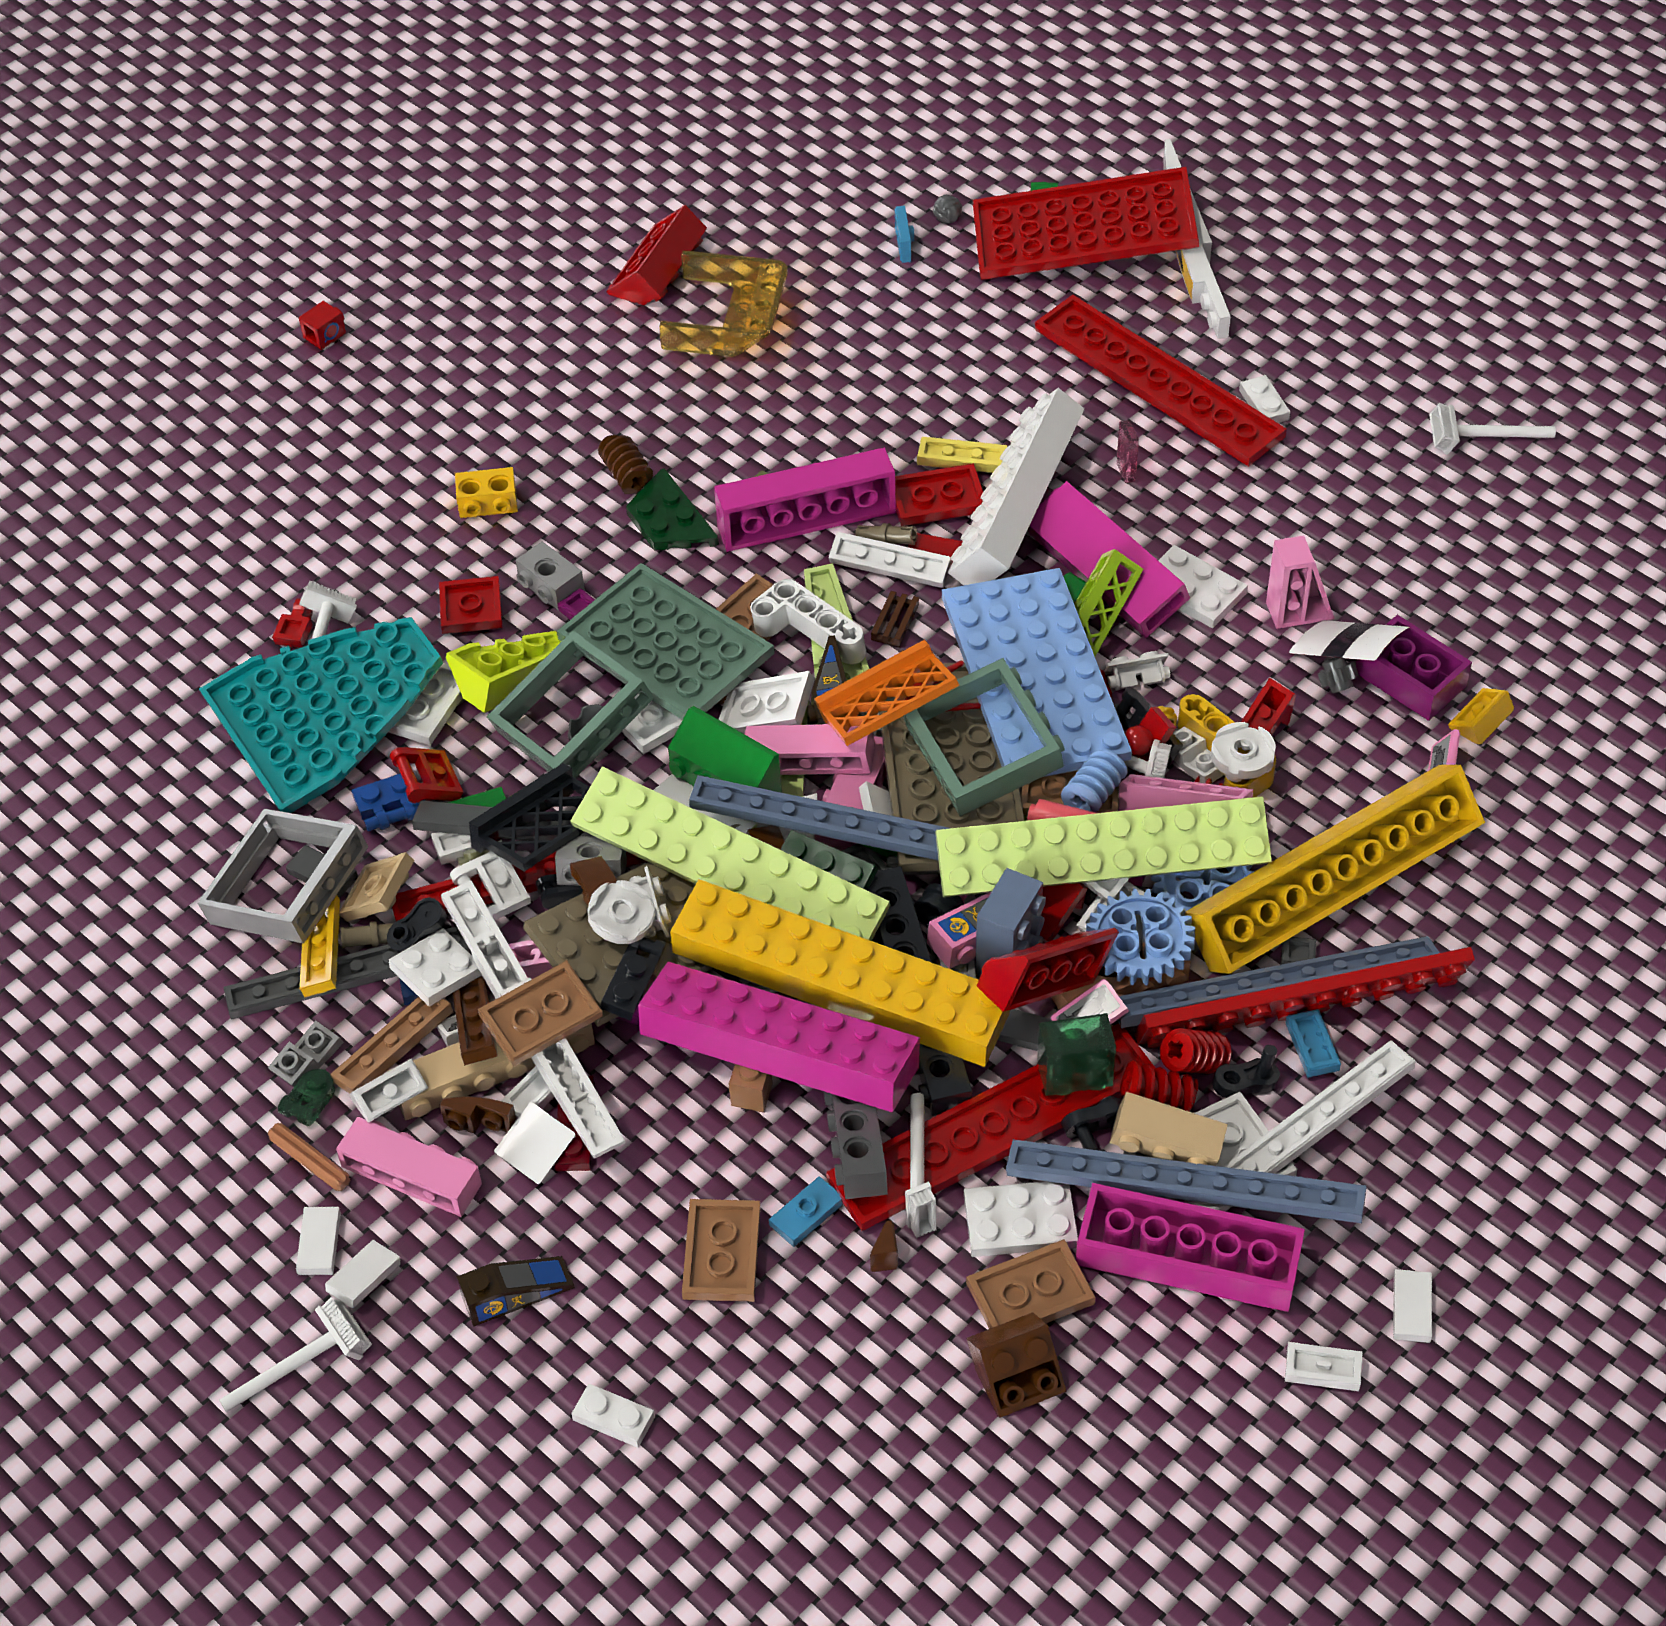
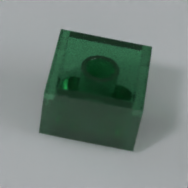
M1107 1013L1039 1023L1037 1064L1045 1096L1055 1094L1062 1096L1075 1091L1101 1090L1105 1087L1113 1086L1116 1044Z

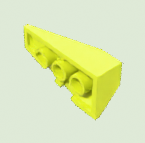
M556 631L523 635L521 641L507 642L503 638L496 639L494 645L481 647L479 642L469 643L447 652L446 660L462 697L477 709L486 713L500 704L561 641L558 640Z

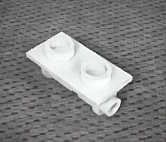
M1151 651L1140 655V658L1128 659V657L1122 656L1112 659L1104 670L1105 675H1112L1107 677L1110 689L1115 688L1117 691L1127 687H1137V675H1141L1143 686L1165 682V679L1170 678L1169 667H1163L1168 653L1158 654L1157 651Z
M646 866L644 867L645 877L634 876L629 880V882L638 884L649 893L652 898L651 902L655 907L656 914L651 930L644 937L651 938L656 935L657 931L663 930L668 938L670 935L667 924L671 923L672 920L666 903L661 905L660 896L665 895L660 878L658 876L653 878Z

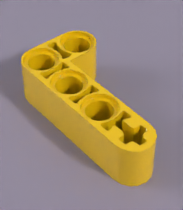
M1191 694L1184 696L1179 704L1178 729L1186 727L1205 738L1206 747L1211 751L1212 741L1216 738L1218 730L1225 725L1235 722L1200 695ZM1242 747L1238 748L1237 752L1241 754H1247L1250 752V750L1244 751ZM1274 756L1271 771L1260 777L1243 779L1240 782H1232L1225 776L1224 786L1253 789V797H1257L1273 784L1276 756Z

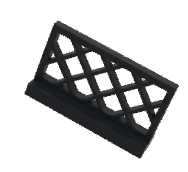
M564 763L560 764L469 822L471 848L479 853L488 849L525 872L585 832L572 825H563V821L571 820L576 810L563 811V807L579 806L590 787L573 777L571 767ZM574 791L582 795L569 797L574 793ZM552 807H559V811L547 810ZM558 821V825L540 826V822ZM528 822H535V826L522 827ZM558 835L553 840H539V836ZM535 836V840L516 841V837ZM505 837H512L509 842H498ZM534 850L525 858L515 853V851Z

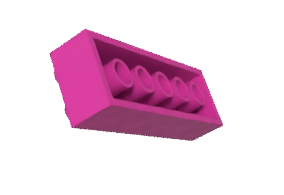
M885 447L714 486L717 528L726 552L896 513L895 470Z
M1092 1183L1077 1241L1076 1262L1079 1266L1289 1312L1305 1229Z

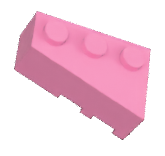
M1304 535L1274 540L1266 604L1276 629L1335 619L1316 563Z

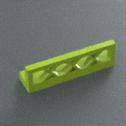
M1116 549L1101 555L1074 604L1094 656L1098 653L1143 571V568ZM1119 564L1132 572L1128 581L1121 584L1118 583L1116 575ZM1113 589L1116 602L1112 608L1105 609L1102 595L1104 591ZM1099 614L1102 628L1099 633L1090 634L1088 620L1091 616Z

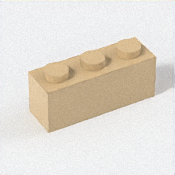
M1126 1092L1117 1112L1110 1143L1119 1146L1120 1149L1126 1152H1139L1152 1158L1216 1166L1220 1159L1228 1124Z

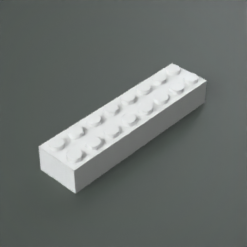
M1060 388L1055 389L1049 395L1047 393L1043 394L1035 407H1028L1024 410L1019 418L1020 426L1013 431L1009 438L1012 441L1011 444L1000 456L1002 463L992 473L990 477L992 483L985 489L980 498L983 502L973 512L971 516L973 522L961 536L963 543L951 556L953 563L948 574L963 585L995 580L1011 566L1085 409Z

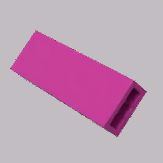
M1066 481L1060 487L1054 489L1049 497L1038 506L1028 527L1029 534L1082 580L1087 582L1101 555L1113 549H1116L1143 568L1119 615L1145 638L1190 599L1185 584L1069 482ZM1119 564L1116 570L1119 584L1127 582L1132 574L1130 570ZM1113 589L1104 591L1102 595V600L1111 608L1116 602Z

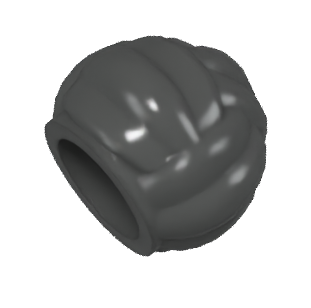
M947 194L940 196L934 204L933 214L941 223H954L961 216L962 204L954 196Z

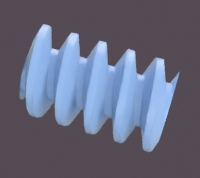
M1096 750L1091 753L1088 760L1083 763L1075 776L1063 788L1061 799L1064 805L1092 812L1099 811L1102 803L1106 802L1108 796L1120 784L1121 779L1126 777L1128 773L1127 766L1121 758L1112 752Z

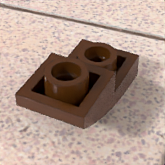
M602 856L570 863L571 875L582 887L583 899L587 905H589L592 894L601 885L616 883L617 881Z
M453 1097L442 1099L439 1104L444 1123L456 1131L465 1130L475 1134L480 1123H482L492 1131L501 1130L507 1133L517 1120L514 1105L498 1100L480 1097Z

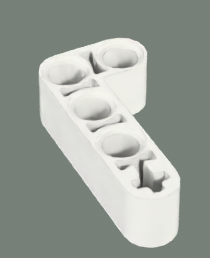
M792 579L778 581L751 603L750 609L755 632L762 637L774 636L790 624L824 649L828 637L835 635L841 661L844 663L857 664L866 657L862 628Z

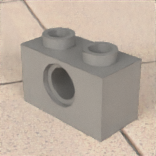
M543 541L515 560L517 567L516 576L519 583L524 588H529L535 592L542 602L549 603L557 610L558 603L579 588L585 591L582 571Z
M578 836L556 852L557 885L580 886L571 875L570 863L602 856L616 878L626 871V851L595 836Z

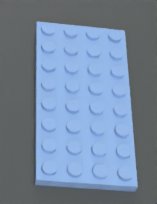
M1060 568L942 589V601L968 674L1004 658L1009 668L1015 667L1022 680L1020 685L1023 690L1029 689L1036 702V711L1038 713L1043 712L1047 717L1051 727L1049 731L1052 736L1058 735L1065 748L1061 752L1064 767L1043 777L1080 769L1091 753L1096 750L1112 752L1123 761L1131 760L1132 750ZM1005 684L977 696L1002 767L1044 747Z

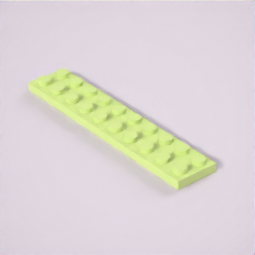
M603 766L570 821L572 826L689 882L696 884L698 879L870 941H872L891 906L890 901Z
M1263 796L935 831L943 897L992 892L1006 868L1043 882V887L1272 862Z

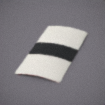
M1324 620L1306 631L1294 644L1289 653L1375 661L1396 636L1410 627Z

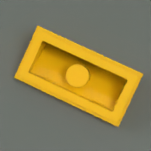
M1482 688L1449 722V728L1451 730H1459L1460 735L1473 743L1482 744L1513 712L1514 706L1509 692Z

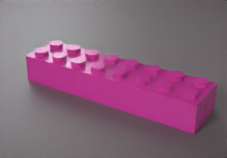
M667 962L638 1004L640 1035L892 1113L919 1068L920 1037L671 962Z

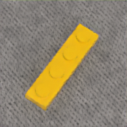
M338 895L335 896L306 941L302 943L299 989L304 997L336 989L340 899Z

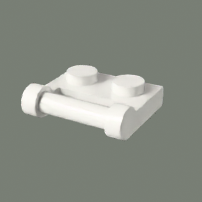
M491 851L458 866L450 873L453 883L459 886L471 881L470 878L472 876L479 875L494 902V905L488 907L494 920L531 903L530 897L512 864Z

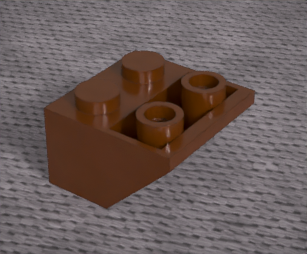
M1033 1312L966 1338L975 1370L999 1418L1067 1392L1048 1325Z

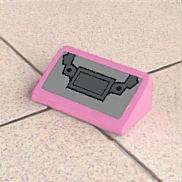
M1454 729L1432 746L1428 771L1438 765H1456L1460 739L1459 730Z
M1103 979L1051 1016V1020L1074 1051L1124 1016L1129 1010L1109 982Z

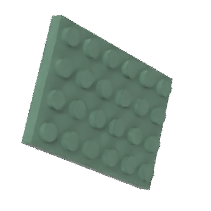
M642 563L637 565L557 630L558 640L560 641L565 639L573 630L642 679L654 696L652 701L682 720L688 709L692 706L707 712L775 654L773 644Z

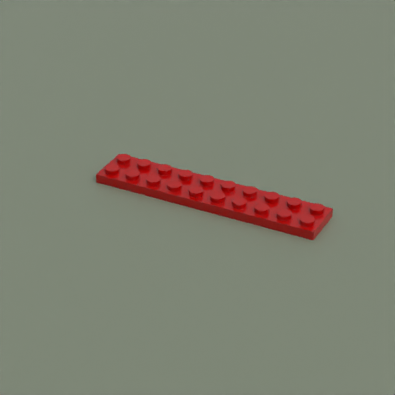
M1073 294L1035 321V330L1248 467L1286 437L1287 428Z
M1467 947L1146 1014L1143 1016L1134 1035L1138 1045L1147 1044L1148 1048L1161 1047L1165 1036L1174 1029L1212 1030L1224 1034L1233 1030V1025L1245 1023L1246 1028H1252L1264 1024L1266 1018L1277 1016L1278 1021H1286V1016L1297 1014L1299 1011L1319 1009L1320 1013H1323L1330 1009L1329 1005L1342 1003L1344 1008L1352 1007L1362 1003L1361 998L1374 996L1375 1001H1380L1393 997L1394 991L1405 989L1407 994L1421 992L1426 989V985L1438 983V987H1447L1458 982L1457 978H1460L1462 974L1467 972L1466 969L1475 958L1472 948Z
M1118 1023L1098 1033L1074 1051L1072 1048H1069L925 1121L924 1183L929 1182L931 1191L935 1194L1009 1156L1013 1139L1036 1142L1063 1128L1061 1121L1069 1113L1078 1109L1095 1106L1100 1100L1108 1096L1123 1097L1120 1093V1086L1124 1071L1130 1061H1138L1141 1066L1143 1064H1150L1154 1069L1156 1067L1125 1028H1121ZM910 1129L882 1143L887 1172L888 1195L845 1199L843 1185H836L835 1168L826 1172L827 1181L842 1198V1203L861 1231L906 1209L905 1191L910 1189Z

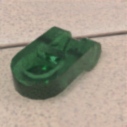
M312 1069L306 1072L289 1095H285L280 1100L277 1109L278 1113L285 1117L294 1116L299 1123L311 1126L335 1092V1084L330 1073L323 1069ZM303 1101L309 1103V1104H305L304 1106L301 1105V1103H302Z

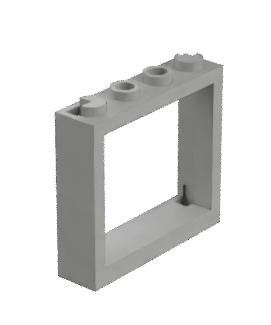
M263 809L197 904L210 925L304 943L367 850L368 845L357 825ZM279 838L329 847V850L284 915L233 905Z

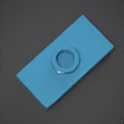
M896 206L895 232L899 256L902 263L911 262V242H914L913 225H908L905 206Z
M1319 1009L1286 1016V1026L1307 1078L1340 1071V1060Z
M819 1176L769 1219V1226L795 1247L843 1205L842 1198L832 1186Z

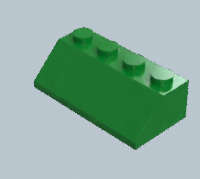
M695 706L688 709L668 747L671 774L693 787L699 775L782 793L778 753Z

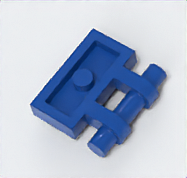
M401 774L351 790L367 832L380 828V830L390 828V824L407 819V821L413 820L420 802L411 803L408 800L405 792L407 787Z

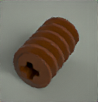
M609 435L600 442L598 454L624 494L631 495L639 492L652 479L653 470L648 466L647 461L643 458L631 437L626 435Z

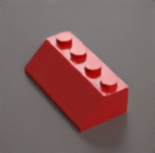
M686 205L666 216L652 226L606 292L610 296L645 305L652 300L659 301L668 292L666 286L679 276L678 269L691 259L690 252L703 242L701 236L707 227Z
M1116 928L1079 932L1066 937L1062 936L1046 943H1038L1023 950H1015L1003 956L992 957L983 965L982 975L976 986L1002 1012H1006L1093 984L1119 931Z

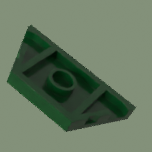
M665 468L661 469L626 506L627 516L654 551L669 550L670 548H692L691 543L709 542L710 547L719 545L717 534Z

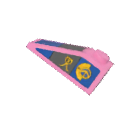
M991 892L929 922L926 943L949 969L959 964H966L976 956L977 915Z

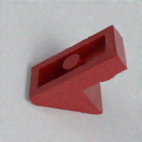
M1269 678L1241 722L1249 723L1248 727L1257 730L1260 726L1272 736L1281 722L1287 726L1290 723L1297 694Z

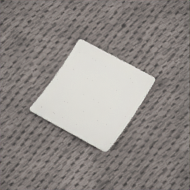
M530 1102L495 1148L494 1152L535 1183L540 1184L575 1137V1133L537 1105Z

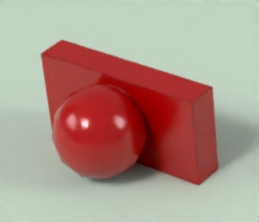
M1151 707L1139 725L1130 727L1125 731L1132 750V756L1148 761L1154 739L1166 744L1175 731V725L1159 707ZM1131 769L1135 775L1144 776L1143 773Z

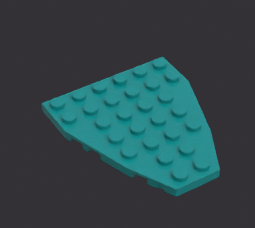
M408 617L397 619L391 623H375L374 629L358 632L356 627L343 629L310 639L305 647L291 650L290 646L280 648L281 654L265 659L262 654L251 657L202 686L199 690L279 811L292 813L338 785L407 713L439 670L443 661L413 618Z

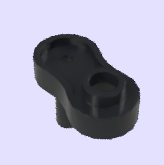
M430 897L418 901L407 916L395 922L389 928L387 933L389 946L400 953L437 930L452 928L451 924L446 920L447 911L445 907L436 899Z
M1266 1045L1261 1058H1256L1243 1064H1224L1219 1066L1212 1081L1215 1092L1221 1097L1227 1098L1238 1092H1241L1244 1096L1250 1093H1269L1273 1091L1280 1076L1279 1068L1274 1064L1277 1048L1273 1045Z
M1108 1096L1100 1100L1095 1106L1078 1109L1069 1113L1061 1121L1066 1136L1074 1139L1079 1138L1083 1149L1099 1151L1092 1132L1114 1127L1117 1112L1123 1098Z

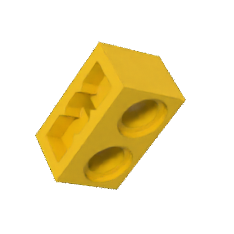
M513 467L455 473L456 500L460 518L518 512Z

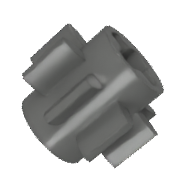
M1335 657L1322 663L1324 670L1317 673L1321 687L1329 686L1331 693H1336L1354 686L1352 679L1359 675L1354 661L1347 663L1345 658Z

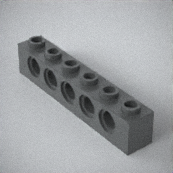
M824 1092L825 1106L832 1105V1111H827L829 1132L836 1131V1137H831L833 1159H840V1164L834 1165L836 1185H843L845 1199L888 1195L887 1172L876 1107Z

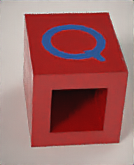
M324 300L299 317L303 338L320 350H323L346 334L345 318L342 311Z

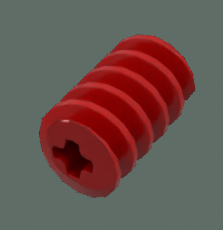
M1174 1029L1165 1036L1160 1047V1058L1163 1065L1168 1070L1174 1072L1215 1073L1219 1066L1229 1064L1232 1056L1231 1044L1227 1037L1215 1031Z
M1133 1060L1129 1062L1124 1071L1120 1093L1124 1096L1126 1092L1176 1108L1180 1107V1109L1190 1112L1196 1101L1198 1081L1196 1078L1192 1079L1189 1074H1182L1180 1076L1178 1072L1174 1071L1167 1073L1162 1067L1154 1069L1150 1064H1143L1141 1066L1138 1061Z

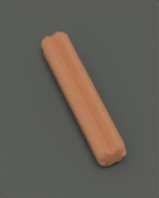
M276 1123L269 1129L268 1136L270 1141L333 1189L343 1191L349 1185L351 1180L346 1171L285 1125Z

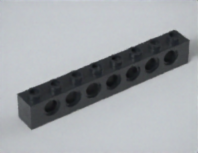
M901 866L877 871L868 891L890 901L892 906L888 909L875 933L878 939L877 943L931 962ZM894 932L901 933L900 935H891ZM920 1044L919 1068L914 1076H920L922 1084L918 1085L919 1093L924 1095V1105L928 1104L931 1115H939L972 1098V1088L962 1058L934 1048H927ZM935 1073H943V1074H945L946 1076H944V1077H935V1076H933V1074H935Z

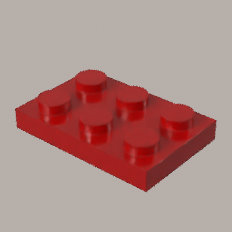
M974 463L895 476L896 512L901 526L972 515L983 502L980 499L983 490Z

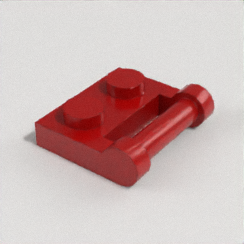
M398 747L390 753L391 761L395 767H398L407 787L405 792L411 803H419L424 799L455 801L461 798L463 790L445 750ZM410 763L416 765L423 783H418Z

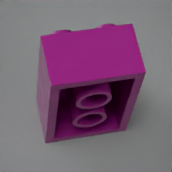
M1397 614L1386 625L1410 628L1396 636L1375 661L1357 659L1356 668L1360 677L1430 721L1467 687L1472 662Z

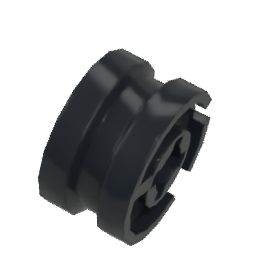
M932 883L928 885L922 896L916 901L914 909L918 920L928 928L930 921L964 905V902L960 896L943 897L942 885Z

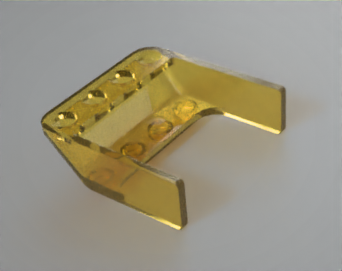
M682 252L684 279L725 283L732 286L734 290L723 327L661 321L659 330L661 348L663 350L735 357L771 333L788 275L787 265L784 262L774 259L704 252Z

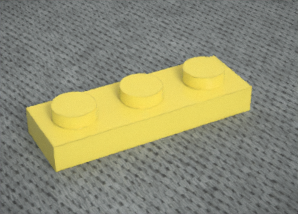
M921 437L917 465L948 468L974 463L976 471L993 473L1001 465L1002 460H1000V456L1007 448V445Z

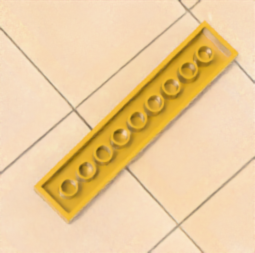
M1438 765L1185 911V916L1192 917V926L1195 927V940L1209 971L1225 974L1234 972L1484 824V818L1462 766Z
M698 879L670 931L672 953L824 1009L920 1037V1044L983 1067L986 1066L1010 1014V1010L1002 1012L976 986L979 981L976 978Z

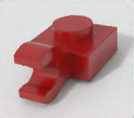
M297 598L295 600L290 615H281L272 636L275 645L304 647L313 626L311 621L313 611L299 605L301 599Z

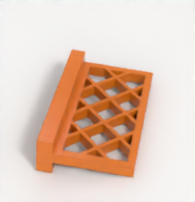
M924 639L814 698L824 723L829 724L846 746L951 691L958 687L959 683L957 678L932 653L930 645ZM935 681H943L937 685H933ZM923 682L922 686H913L914 683ZM907 696H915L909 700H905ZM888 697H896L894 701H885ZM879 711H887L881 715H877ZM859 712H868L866 716H858ZM851 726H859L854 730L848 732Z

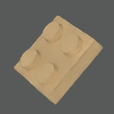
M405 852L365 865L340 909L339 915L346 922L359 918H366L375 913L388 911L395 904V896L401 885L407 881L409 877L408 872L415 860Z

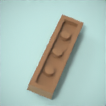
M420 997L416 998L330 1074L333 1082L350 1094L383 1075L453 1012L451 1003L441 999L429 1007Z

